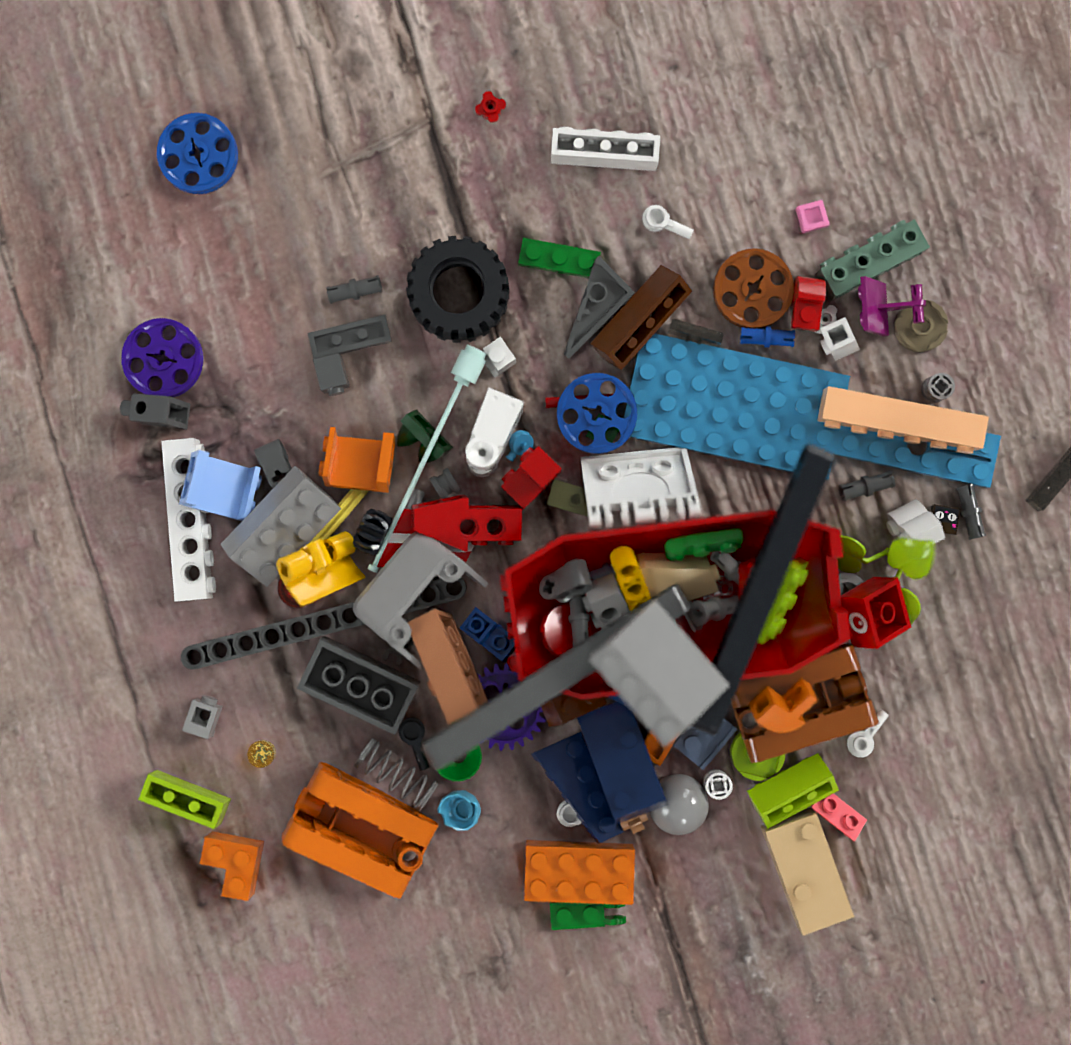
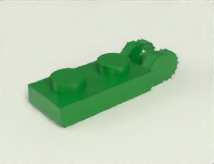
M732 529L671 539L666 541L664 555L666 556L665 558L674 562V560L682 561L686 555L703 557L709 555L710 552L716 551L732 553L741 548L743 540L742 531L740 529Z
M550 902L551 930L622 925L626 923V916H604V908H621L625 905Z

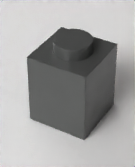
M339 353L313 359L320 390L324 394L328 393L329 396L344 393L345 388L350 387L343 357Z

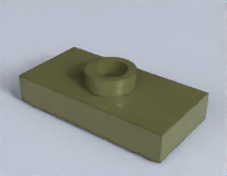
M554 479L547 505L588 517L584 488Z

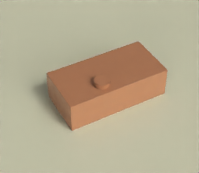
M434 609L407 622L410 625L411 636L430 680L428 681V687L433 696H437L448 724H453L488 702V698L452 614Z

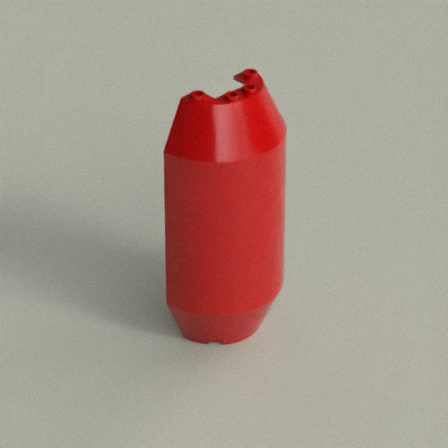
M768 509L567 534L554 539L506 569L505 574L500 575L501 590L507 591L508 595L503 596L505 613H511L512 622L507 623L508 639H514L515 655L510 656L512 672H517L518 680L521 681L557 658L544 647L540 625L544 615L550 609L570 604L569 602H559L556 598L551 600L543 598L539 592V586L545 576L563 567L565 563L577 559L585 560L588 572L601 568L604 563L611 564L610 555L613 550L618 547L627 546L633 550L639 564L637 554L665 552L666 541L671 539L732 529H740L743 540L741 548L728 554L735 560L747 562L750 558L757 557L777 510ZM809 521L793 558L794 560L799 557L808 562L805 570L809 571L807 578L802 586L798 585L794 593L798 597L791 610L788 609L785 613L784 619L787 622L781 634L777 633L774 639L770 638L763 644L757 642L741 680L792 674L851 639L848 611L841 605L837 558L843 557L840 529ZM708 557L710 565L715 564L710 560V557ZM716 565L720 579L716 580L719 591L690 601L692 603L694 601L706 602L711 597H719L721 599L733 597L739 594V585L733 580H728L724 576V571ZM684 614L675 619V621L708 661L712 663L732 614L726 615L721 621H707L702 626V629L696 630V632L692 631ZM590 615L589 622L592 627V635H594L602 629L601 627L596 629ZM595 670L561 692V694L581 700L619 695L598 670Z

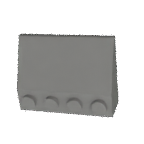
M655 599L590 653L589 661L664 746L668 745L685 731L729 686L728 682Z

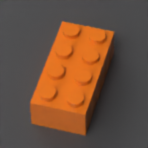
M526 840L524 901L633 905L634 845L625 843L597 844L596 842Z

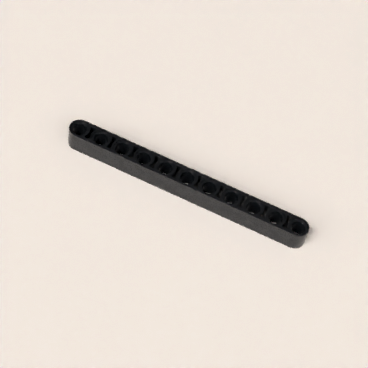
M809 443L803 448L711 663L728 682L729 686L689 727L716 736L719 732L835 461L834 453Z

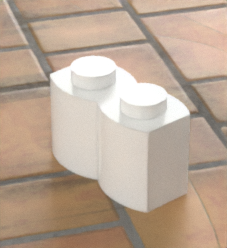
M916 499L887 513L889 521L886 522V525L892 536L897 535L899 538H912L916 540H934V544L945 539L940 521Z

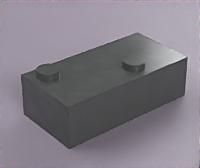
M323 636L317 644L297 689L395 735L420 681Z

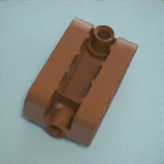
M853 644L839 645L792 674L740 681L731 704L750 763L771 759L879 724L872 700L867 694L868 690L864 677L859 670L861 667ZM803 678L810 683L818 700L809 710L802 714L805 724L791 732H772L757 722L752 727L742 724L743 716L747 713H752L749 703L767 686L783 696Z

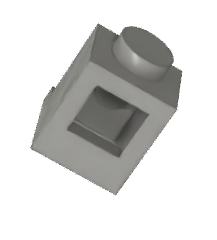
M202 695L201 699H193L182 731L205 739L213 737L223 706L217 705L218 699L207 695ZM203 710L209 711L210 717L208 720L202 717Z

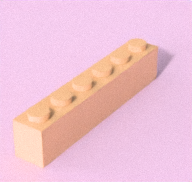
M828 386L822 392L817 421L825 422L824 427L840 429L841 426L851 427V432L858 434H867V431L878 432L877 437L893 439L894 436L904 437V442L911 444H920V441L931 442L930 447L947 449V446L957 447V452L973 454L974 451L984 447L989 416Z

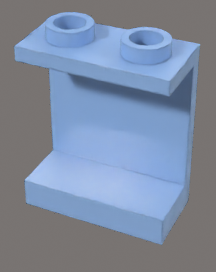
M194 451L191 453L179 505L243 521L256 506V502L253 499L255 490L257 491L261 485L262 476L259 475L261 467L247 468L209 457V453L205 451Z

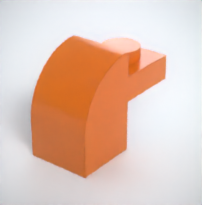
M802 678L783 696L767 686L749 703V707L757 723L772 732L786 733L794 731L805 724L802 714L809 710L818 700L810 683Z

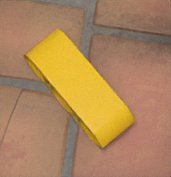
M627 546L614 549L610 555V561L628 607L632 611L651 599V595L633 550Z

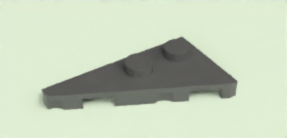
M600 256L594 261L564 351V355L568 359L635 293Z

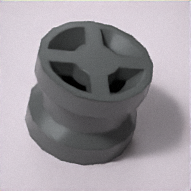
M448 468L444 469L440 476L429 478L441 499L447 498L452 492L458 493L461 491Z

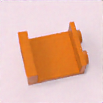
M330 427L329 436H324L323 452H326L325 461L321 460L319 464V476L323 478L324 485L327 487L389 493L396 446L394 433L383 432V439L381 441L337 436L336 428Z

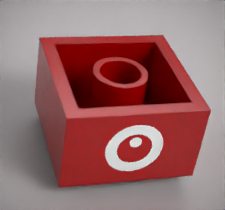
M872 577L841 595V605L848 611L850 640L854 647L878 649L911 628L898 577Z

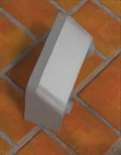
M414 532L404 541L355 600L353 611L356 617L419 668L422 663L403 648L411 636L410 625L401 618L405 611L435 575L446 582H455L463 574H466L471 580L483 587H486L488 582L438 541L419 532Z

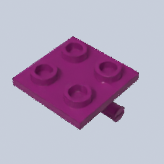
M867 276L860 277L861 285L858 287V295L862 301L860 323L863 331L880 336H889L888 311L912 308L914 324L925 322L923 307L926 306V300H923L922 284L911 285L912 301L887 303L886 283Z

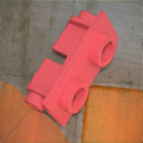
M834 793L811 805L813 811L817 812L853 842L857 839L867 821L866 818Z

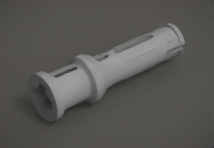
M738 595L725 599L711 597L706 602L694 601L691 603L692 608L689 610L691 620L698 626L704 625L710 620H723L726 615L734 612L738 602Z

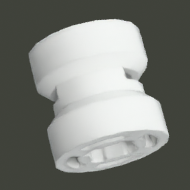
M712 769L704 775L703 787L712 798L721 800L730 795L732 781L724 771Z

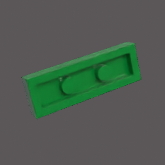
M523 238L518 266L589 278L594 261L601 255V252Z

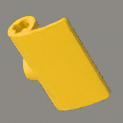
M344 531L324 540L322 538L303 546L300 550L277 560L278 573L290 594L300 606H305L366 578L350 557L356 549L353 545L354 539L350 533Z

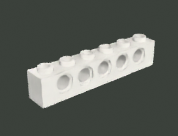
M195 438L161 441L174 601L213 598V593L216 592V581L214 577H211L210 566L214 565V556L212 550H209L208 540L212 537L211 526L207 524L206 513L209 512L179 505L186 474L181 472L180 466L183 461H190L192 452L197 450L205 451L204 445L200 444V440ZM192 512L195 516V523L193 526L188 527L185 524V517ZM191 539H194L198 545L196 552L193 554L187 550V544ZM194 565L200 571V575L195 581L189 576V570Z

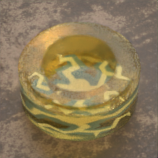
M267 740L256 741L248 749V760L253 766L264 768L274 761L276 756L275 747Z

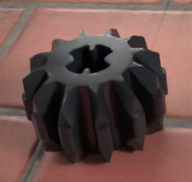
M368 510L356 530L353 541L354 547L365 554L376 555L391 526L392 518L380 510Z

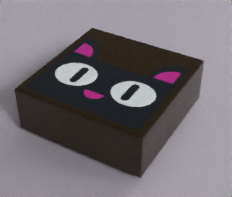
M933 504L931 513L940 521L944 534L957 535L961 509Z

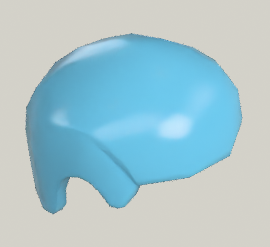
M454 790L441 799L437 813L441 814L445 826L452 827L457 831H467L478 823L481 808L473 794L466 790Z

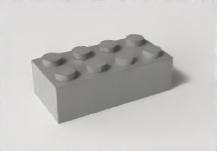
M294 466L221 543V546L230 559L268 587L279 575L276 565L277 560L307 545L341 508L330 495Z

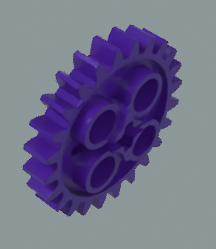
M507 663L504 666V670H500L498 664H494V672L492 673L485 667L484 677L477 673L484 691L486 686L495 685L499 689L500 694L503 692L504 683H508V688L519 682L518 673L510 671ZM541 706L523 716L524 725L521 728H513L509 725L504 731L501 730L487 739L489 740V748L491 749L495 743H499V749L502 751L504 745L508 743L510 749L514 750V742L516 741L522 747L524 746L523 738L525 736L532 741L534 738L531 731H541L536 723L545 722L546 720L540 716V712H543Z

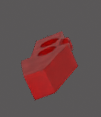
M456 495L412 505L411 527L416 532L465 552H468V541H471L472 545H487V541H498L499 545H514V541H521L522 508L518 505H469V498L466 495ZM466 519L472 520L473 526L468 532L460 531L462 521ZM492 519H497L499 521L498 529L494 532L487 531L488 522Z

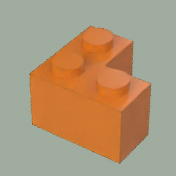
M214 831L205 837L200 864L226 869L221 896L249 901L255 894L264 841Z

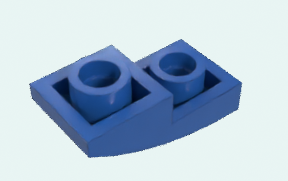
M477 607L473 609L460 626L462 631L502 662H505L515 649L514 639H508L507 630Z

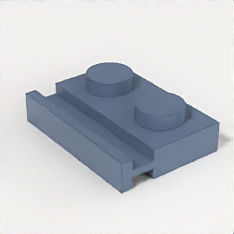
M724 719L716 736L688 727L679 735L673 746L704 770L735 733L737 728L726 719Z

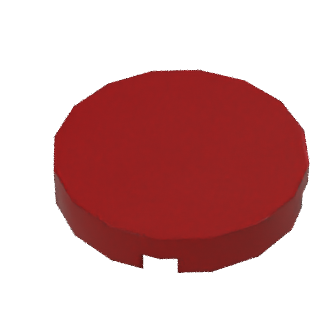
M560 605L550 609L544 615L540 625L543 645L550 654L556 657L573 648L571 623L568 622L570 605ZM588 622L589 637L592 636V627L590 622Z

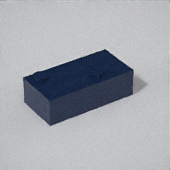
M615 702L577 718L616 824L667 806L666 797L632 710Z

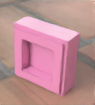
M823 200L796 207L802 234L826 228L830 225Z

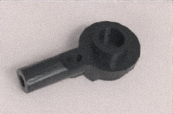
M407 718L399 726V736L403 742L412 747L419 770L428 769L430 766L426 754L421 747V741L425 735V726L417 718Z

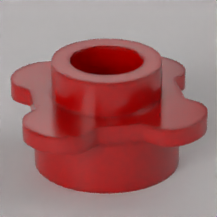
M486 91L483 93L481 103L475 106V112L477 115H482L489 122L495 123L499 119L501 110L506 108V102L504 99H498L493 96L492 92Z

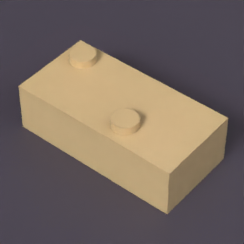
M809 808L796 813L769 829L765 825L760 826L796 926L803 936L854 917L817 813Z

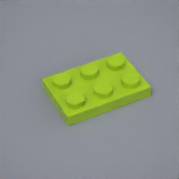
M799 557L792 560L758 642L763 644L770 638L774 639L777 633L781 634L787 622L784 619L785 613L788 609L791 610L798 597L794 593L798 585L802 586L809 572L805 570L808 564L807 561Z

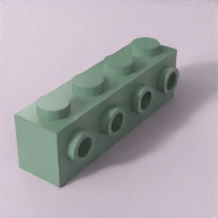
M914 219L908 223L902 220L890 227L891 232L885 235L879 232L868 238V244L859 248L858 244L845 250L843 252L845 256L836 260L835 257H831L820 264L821 269L816 273L818 279L825 280L826 295L830 302L858 288L861 285L860 277L867 276L875 279L929 249L930 246L916 220Z

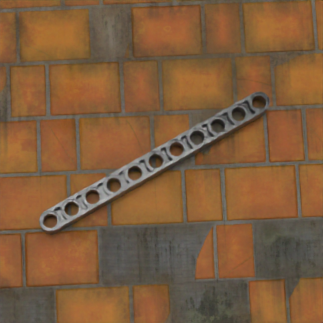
M462 577L457 580L461 583L462 590L456 596L448 592L447 586L449 582L442 579L429 582L426 587H431L435 590V599L432 602H426L423 600L421 592L405 613L462 598L467 591L465 580ZM354 602L190 645L182 651L181 662L188 669H198L364 625L365 623L358 617L354 623L346 620L345 612L348 608H353ZM322 615H328L332 620L331 627L328 630L321 628L319 625V619ZM298 621L302 622L306 628L305 634L301 637L297 636L293 630L295 623ZM272 628L276 629L279 633L280 638L277 643H272L268 639V632ZM246 635L250 636L253 640L251 650H246L242 645V640ZM220 642L224 643L227 647V654L224 657L219 656L216 651V647ZM194 649L198 650L201 654V661L198 664L191 660V652Z
M674 584L422 743L421 747L434 769L439 770L597 670L589 661L590 653L654 599L673 620L688 612L692 607L679 585Z

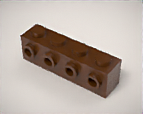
M660 265L590 344L604 360L622 370L691 294L692 290L681 275Z

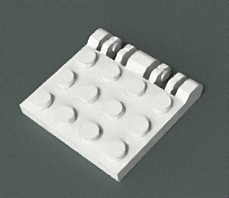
M676 447L580 457L590 529L601 528L600 514H604L606 528L612 527L613 515L611 512L621 511L623 526L630 524L628 511L632 510L634 511L636 525L655 523L654 509L659 508L661 522H668L669 513L667 507L676 506L678 520H685L684 506L686 505L689 519L701 518V506L687 449Z

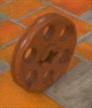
M755 248L741 250L730 256L721 265L713 284L714 300L722 316L730 323L744 328L761 329L778 321L788 310L794 294L793 278L784 261L772 252ZM752 256L760 257L763 261L762 268L759 270L752 269L749 265V258ZM728 267L736 268L739 272L738 279L734 281L728 280L725 276V269ZM778 271L784 275V283L782 285H775L771 282L770 275L772 272ZM762 277L757 288L760 293L755 292L753 295H750L747 301H744L750 290L747 284L752 286ZM725 293L735 295L737 301L734 306L727 307L724 305L722 296ZM776 297L781 301L782 308L780 311L776 312L769 309L768 300L770 298ZM752 308L757 311L758 319L755 322L745 320L744 311L746 309Z

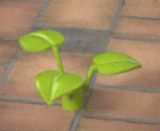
M841 535L843 557L837 558L838 569L843 572L857 573L862 569V563L868 564L885 555L887 556L888 564L892 568L898 569L895 577L899 579L902 572L911 579H922L932 568L934 540L898 538L891 543L890 548L887 547L884 551L865 558L866 549L859 541ZM901 588L912 625L920 615L921 605L913 592Z

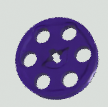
M167 318L151 319L138 325L126 338L121 354L124 374L133 387L146 395L170 396L172 398L184 394L193 387L202 372L204 361L203 350L196 335L183 324ZM168 326H173L176 329V335L172 340H165L163 338V330ZM143 333L149 334L151 339L149 345L139 347L137 343L139 335ZM187 344H191L195 348L194 355L189 359L183 358L181 354L182 348ZM163 352H165V356L173 361H177V363L168 361L160 365V361L148 355L162 356ZM135 359H141L144 363V367L139 373H133L130 368L131 362ZM179 370H186L188 373V380L184 384H177L175 381V374ZM154 377L162 379L163 385L159 391H152L149 387V382Z

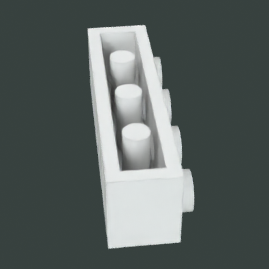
M571 127L553 128L551 164L656 171L659 162L660 135L646 132L639 134L627 133L625 131L605 132L598 129L577 130Z

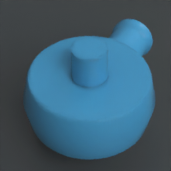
M524 430L514 432L509 439L511 451L506 458L513 462L517 455H523L530 447L533 448L534 440L531 434Z

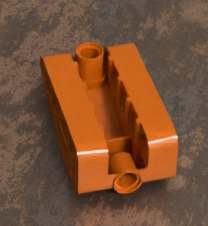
M319 762L307 787L302 789L296 800L295 810L282 833V844L301 855L390 896L401 898L415 870L419 869L422 865V856L439 824L372 785L327 763ZM413 851L416 853L414 859L407 861L402 858L406 852Z

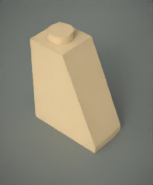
M664 553L637 554L640 569L651 598L674 584L679 585L688 601L719 591L716 580H719L720 576L716 564L710 565L707 556L695 557L693 555H686L682 561L674 560L673 562L665 558Z

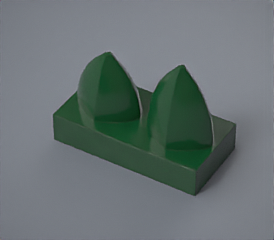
M416 409L407 413L402 418V426L397 436V447L410 446L420 441L418 461L421 462L436 429ZM439 434L426 463L443 457L453 448L441 434Z

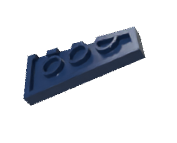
M581 732L531 753L535 761H538L545 770L544 773L550 781H553L560 790L564 800L577 813L576 816L597 844L624 832L621 824H616Z

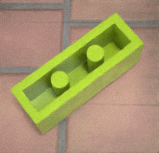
M816 753L811 757L804 758L801 762L787 770L780 771L774 777L756 784L747 793L767 829L832 795L839 791L833 774L820 755Z
M155 770L148 774L138 800L215 829L222 824L231 798Z

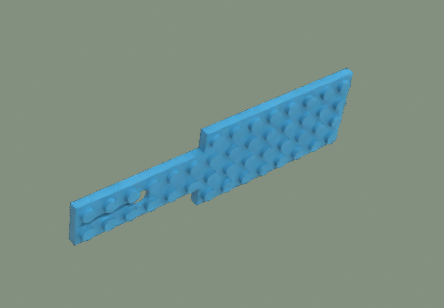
M654 334L638 351L630 385V391L637 405V422L630 438L685 448L694 452L791 473L794 471L803 448L809 443L841 457L991 488L1001 436L986 433L983 449L976 450L973 454L969 455L961 454L960 452L956 453L957 447L947 446L946 450L930 447L931 442H926L927 448L923 454L914 455L907 448V442H904V437L894 436L893 439L877 437L878 432L867 431V434H858L851 432V427L841 426L840 429L824 427L825 422L817 421L823 389L830 386L848 390L850 380L848 375ZM626 404L624 418L631 414L632 409L629 404Z

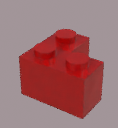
M539 446L535 450L531 447L526 450L519 458L521 462L519 468L516 471L513 469L509 470L501 479L504 482L501 488L523 510L540 495L562 470Z

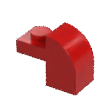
M797 276L794 279V294L790 305L794 306L791 328L819 331L822 306L826 297L825 280Z

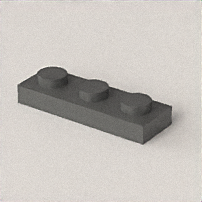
M386 315L308 333L314 359L335 353L344 354L392 342Z

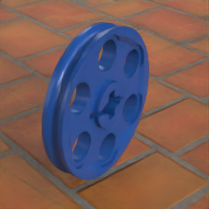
M189 113L174 119L163 130L157 144V160L164 176L176 188L191 194H207L224 186L234 174L238 163V147L230 130L219 119L204 113ZM200 122H207L210 125L209 131L204 135L196 132V127ZM177 130H182L185 134L183 141L180 143H174L171 140V135ZM220 139H227L230 144L229 148L224 152L216 150V143ZM193 140L195 145L202 152L200 154V161L203 167H201L200 162L194 156H192L195 154V146L193 144ZM170 156L179 157V165L174 169L167 168L166 160ZM216 164L224 166V173L220 177H213L210 173L211 168ZM190 173H197L199 175V181L194 186L186 184V177Z
M590 373L575 379L565 388L557 406V421L561 433L571 445L587 453L603 454L619 448L630 438L637 422V405L632 392L621 380L609 374ZM608 381L614 383L616 387L615 393L609 397L602 395L600 391L601 385ZM578 385H586L589 389L588 396L583 400H579L574 396V389ZM621 403H627L631 406V414L627 418H620L616 414V408ZM600 406L602 407L601 412L612 420L598 417L594 421L592 420L593 415L588 410L583 409V407L596 410ZM568 409H574L578 413V419L574 424H567L563 419V414ZM612 427L617 428L621 433L620 439L615 443L608 442L605 438L606 431ZM586 430L591 431L594 435L592 444L584 446L579 442L580 433Z

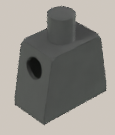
M133 394L131 400H123L121 402L120 413L122 416H129L130 421L140 424L187 430L191 404L170 396Z

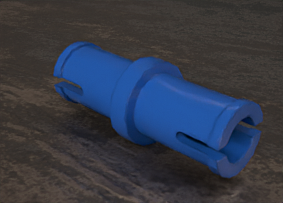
M741 327L740 344L764 345L765 348H770V345L794 347L795 330H772L771 327H765V329Z

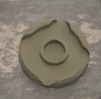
M926 300V306L923 307L924 323H913L912 308L901 309L895 317V336L899 343L910 351L917 353L928 352L939 346L947 336V315L941 306L931 300Z

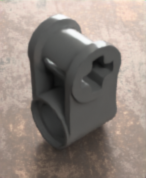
M277 439L254 449L256 458L266 475L268 483L274 488L279 483L277 482L280 480L279 475L282 473L286 476L292 469L281 440Z
M582 559L569 561L563 567L545 576L539 586L541 596L549 600L556 598L559 602L567 603L577 596L590 591L593 586L586 561Z

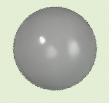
M672 774L659 780L667 800V806L650 812L654 823L661 830L672 835H686L697 830L705 821L709 810L708 796L703 786L696 779L684 774Z

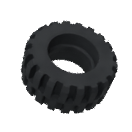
M455 235L448 236V240L441 242V239L433 241L434 246L431 248L424 247L420 251L421 256L419 259L415 258L411 264L412 271L408 272L407 297L419 324H422L427 332L435 334L438 339L444 341L449 339L453 343H461V340L471 342L475 341L476 337L480 335L486 336L490 333V329L493 326L497 327L501 322V316L507 310L509 283L503 262H500L497 253L493 249L489 250L487 245L480 240L477 243L473 242L472 237L464 236L463 239H457ZM454 267H465L475 271L483 282L484 290L480 303L465 313L446 312L437 304L434 298L433 288L435 281L444 271Z

